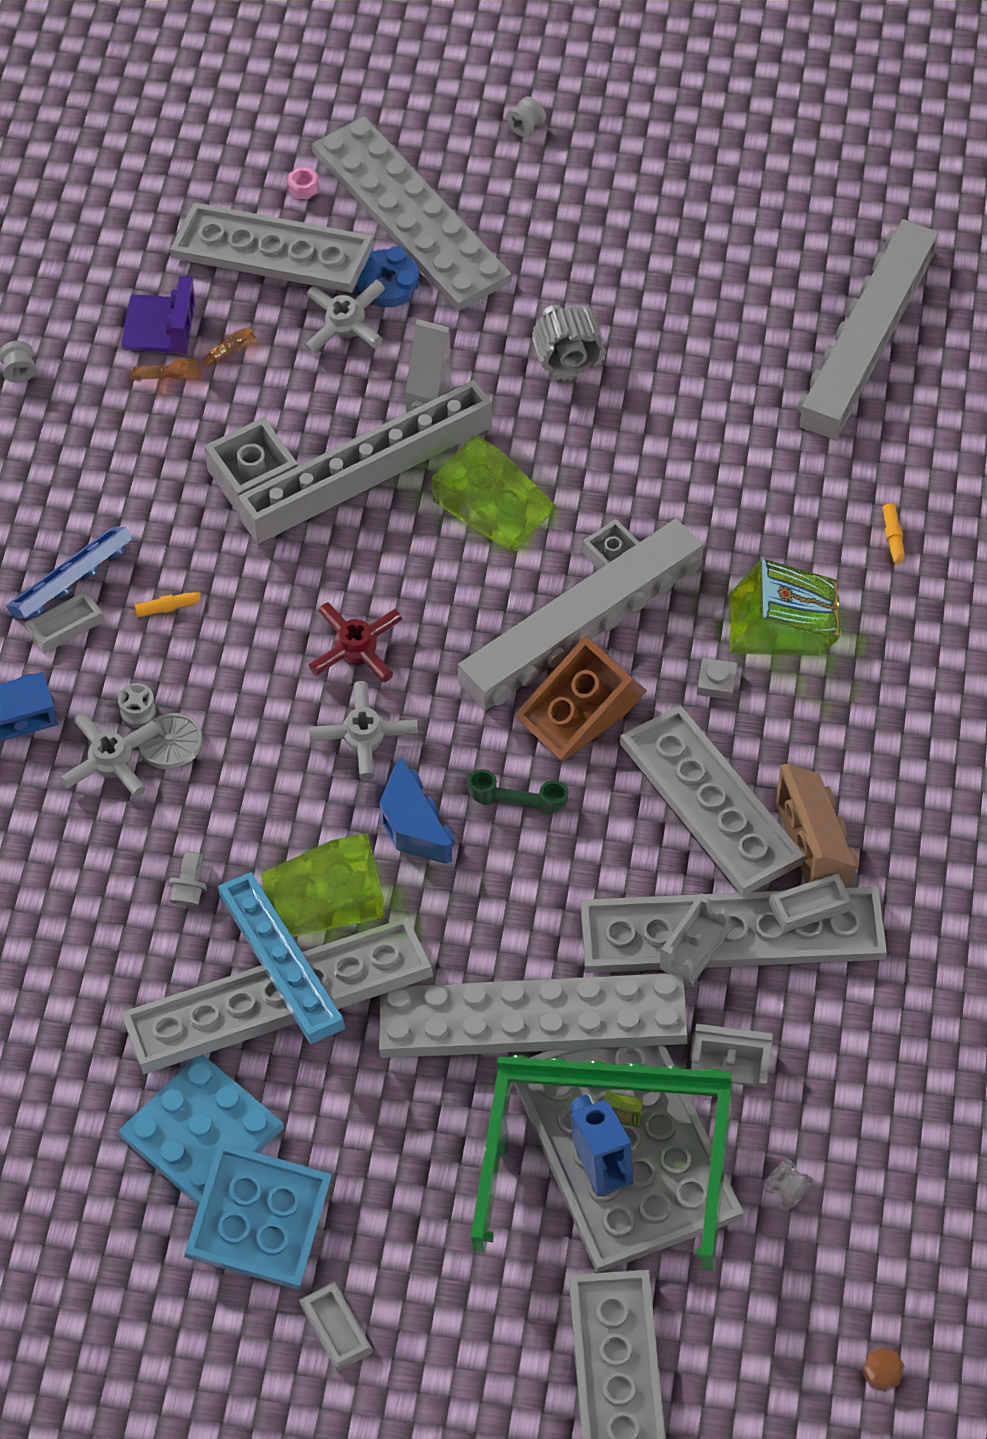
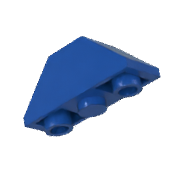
M402 758L396 761L379 803L381 823L396 850L444 864L452 862V846L455 845L453 834L447 825L442 826L437 818L439 817V812L434 800L431 797L426 798L421 791L423 785L419 774L415 769L409 770Z

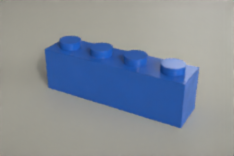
M43 672L26 674L16 680L0 684V742L58 725L54 705Z

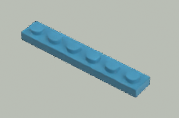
M252 872L219 885L218 891L222 901L308 1042L313 1044L344 1030V1019Z

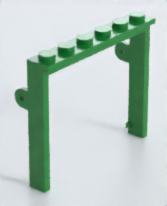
M521 1055L511 1057L498 1056V1072L471 1231V1242L474 1252L486 1253L487 1242H493L494 1232L489 1231L500 1159L501 1156H506L508 1148L507 1115L513 1082L718 1096L701 1247H697L696 1253L697 1258L701 1259L702 1270L714 1271L733 1098L732 1072H723L715 1068L693 1070L683 1069L679 1066H667L665 1068L648 1067L638 1063H629L627 1065L606 1064L597 1060L574 1062L562 1058L544 1060L529 1059Z

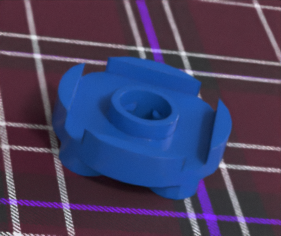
M394 246L389 249L373 251L356 283L355 291L359 296L374 281L378 280L383 284L385 290L373 300V302H377V307L391 308L402 305L412 298V292L418 288V267L415 261L406 255L405 250L401 247ZM383 275H390L391 281H385L384 278H378Z

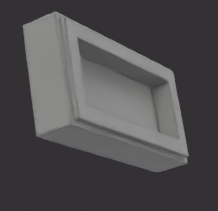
M84 591L25 622V625L41 651L46 653L99 625L105 619L104 614L89 593Z
M839 873L769 896V904L783 933L850 911L853 908V902Z
M335 1282L299 1300L303 1312L336 1372L373 1354L368 1340Z

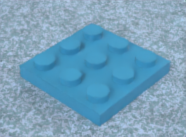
M201 1055L193 1058L118 1133L124 1142L199 1206L218 1142L260 1153L284 1129L283 1122L207 1057Z
M218 1142L184 1257L299 1290L332 1174Z

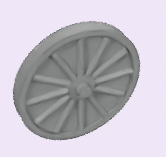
M168 713L151 720L156 724L159 733L138 746L142 758L149 765L159 769H175L188 764L199 754L203 745V735L199 724L193 718L180 713Z

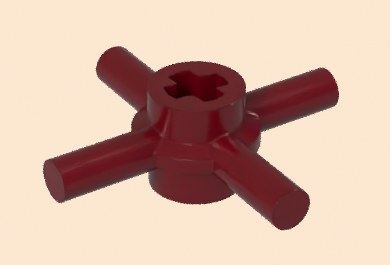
M329 602L324 603L319 608V613L337 632L334 640L335 647L309 664L312 673L317 676L343 659L351 665L366 663L383 683L389 681L393 676V672L375 653L377 637L402 621L400 613L393 609L368 625L359 619L346 621Z

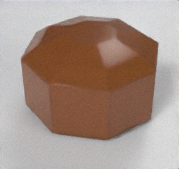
M880 1348L868 1354L863 1375L870 1387L886 1392L899 1386L904 1364L897 1352Z

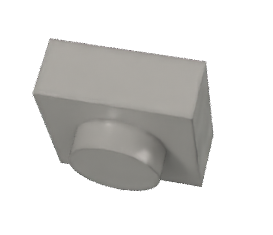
M702 658L697 695L732 700L737 663Z

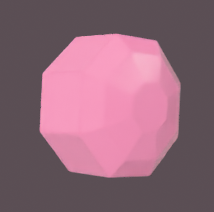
M297 168L289 173L288 192L296 199H309L318 193V174L311 168Z

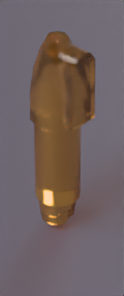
M250 327L232 333L225 341L208 352L203 358V364L210 366L213 363L219 362L232 351L242 350L256 338V335L252 333Z

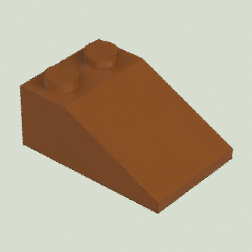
M585 635L514 716L561 761H564L622 719L647 690L600 646Z

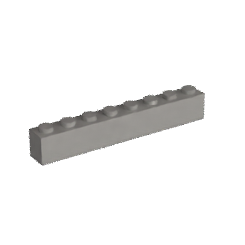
M902 219L897 230L889 232L885 243V252H879L873 265L874 273L872 276L867 275L860 290V294H862L860 299H853L848 311L849 319L847 323L843 321L840 323L835 337V345H829L824 354L822 362L824 366L821 370H815L810 382L811 390L809 394L803 393L797 406V412L801 413L799 427L837 441L935 254L938 231Z
M472 380L237 496L241 522L255 542L259 544L492 428V402L476 381Z
M675 518L458 664V684L484 711L493 705L504 703L511 693L522 686L532 684L538 675L548 668L557 667L585 635L593 640L595 636L604 630L613 629L623 617L632 611L637 612L641 610L648 600L659 593L664 594L669 591L674 583L685 575L690 576L694 574L702 565L703 544Z

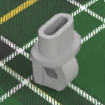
M190 851L185 852L180 878H170L168 885L172 887L169 900L171 903L198 907L201 893L207 891V886L199 882L204 858L203 854Z

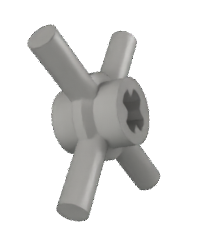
M378 280L374 281L356 299L347 295L336 296L332 299L317 286L311 287L308 291V296L327 311L325 315L327 325L305 344L308 351L314 354L335 334L345 339L358 335L373 348H378L382 344L383 338L363 323L365 319L363 309L385 290L383 284Z
M358 681L354 683L355 709L349 713L343 725L309 727L310 741L344 739L354 751L358 752L359 778L371 780L374 777L372 751L377 749L384 736L418 734L417 719L384 722L373 709L369 708L368 683Z
M85 712L79 714L75 718V723L92 744L88 750V760L60 776L64 786L68 789L97 771L107 778L119 777L134 797L141 796L146 788L128 766L132 758L131 750L159 733L156 724L150 721L122 738L116 732H101Z

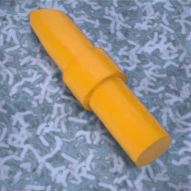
M888 503L882 507L886 526L885 535L887 542H889L893 561L896 565H899L905 557L902 541L904 538L901 525H899L896 505Z
M183 593L174 596L171 594L159 597L160 599L134 604L136 616L138 618L161 612L164 614L174 612L175 609L199 603L201 593Z

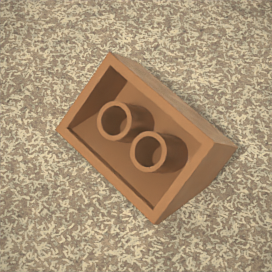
M791 764L781 765L775 803L787 834L805 855L804 864L800 866L805 882L809 883L839 873L845 886L852 885L855 869L859 868V861L853 847L849 848L845 840L847 831L843 818L841 816L836 817L833 809L835 800L830 786H824L819 773Z

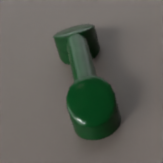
M484 769L473 771L467 781V789L470 796L476 802L483 805H490L496 801L539 808L543 814H554L562 810L568 803V788L560 781L552 780L545 782L540 787L539 794L497 787L496 776Z

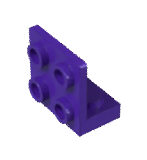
M179 276L177 289H172L171 297L130 295L121 342L122 349L187 354L196 305L193 277Z

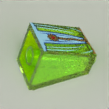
M762 558L729 593L730 653L821 656L832 644L838 641L841 633V626L838 624L840 598L837 595V580Z

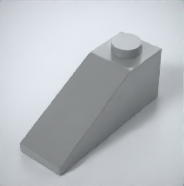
M417 319L414 328L405 392L406 413L451 391L449 327Z

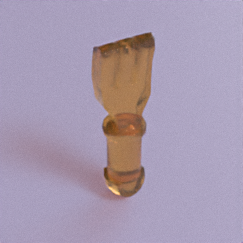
M189 358L174 360L167 366H164L163 363L154 366L136 365L130 369L129 376L138 382L146 379L160 378L161 380L165 378L200 379L201 372L198 360Z

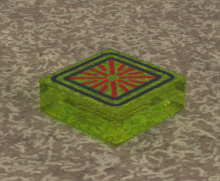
M605 1091L603 1100L610 1103L621 1125L639 1128L643 1110L642 1098Z

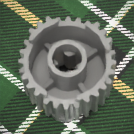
M551 305L544 309L543 317L540 318L541 321L536 322L537 326L533 327L532 339L541 366L544 367L545 371L548 370L550 374L553 373L556 380L562 379V381L569 379L572 381L573 378L578 377L579 371L584 372L585 368L590 369V365H593L595 368L597 365L602 364L601 361L605 360L604 356L606 355L605 344L596 317L589 306L576 308L573 305L572 308L566 306L562 309L559 305Z

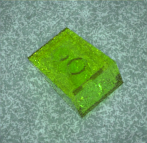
M476 434L432 477L434 503L512 553L556 509V505L503 451Z
M368 833L331 840L261 873L265 895L292 937L385 918L383 894Z

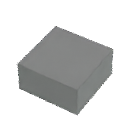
M615 519L583 540L582 553L599 570L637 545L639 541Z

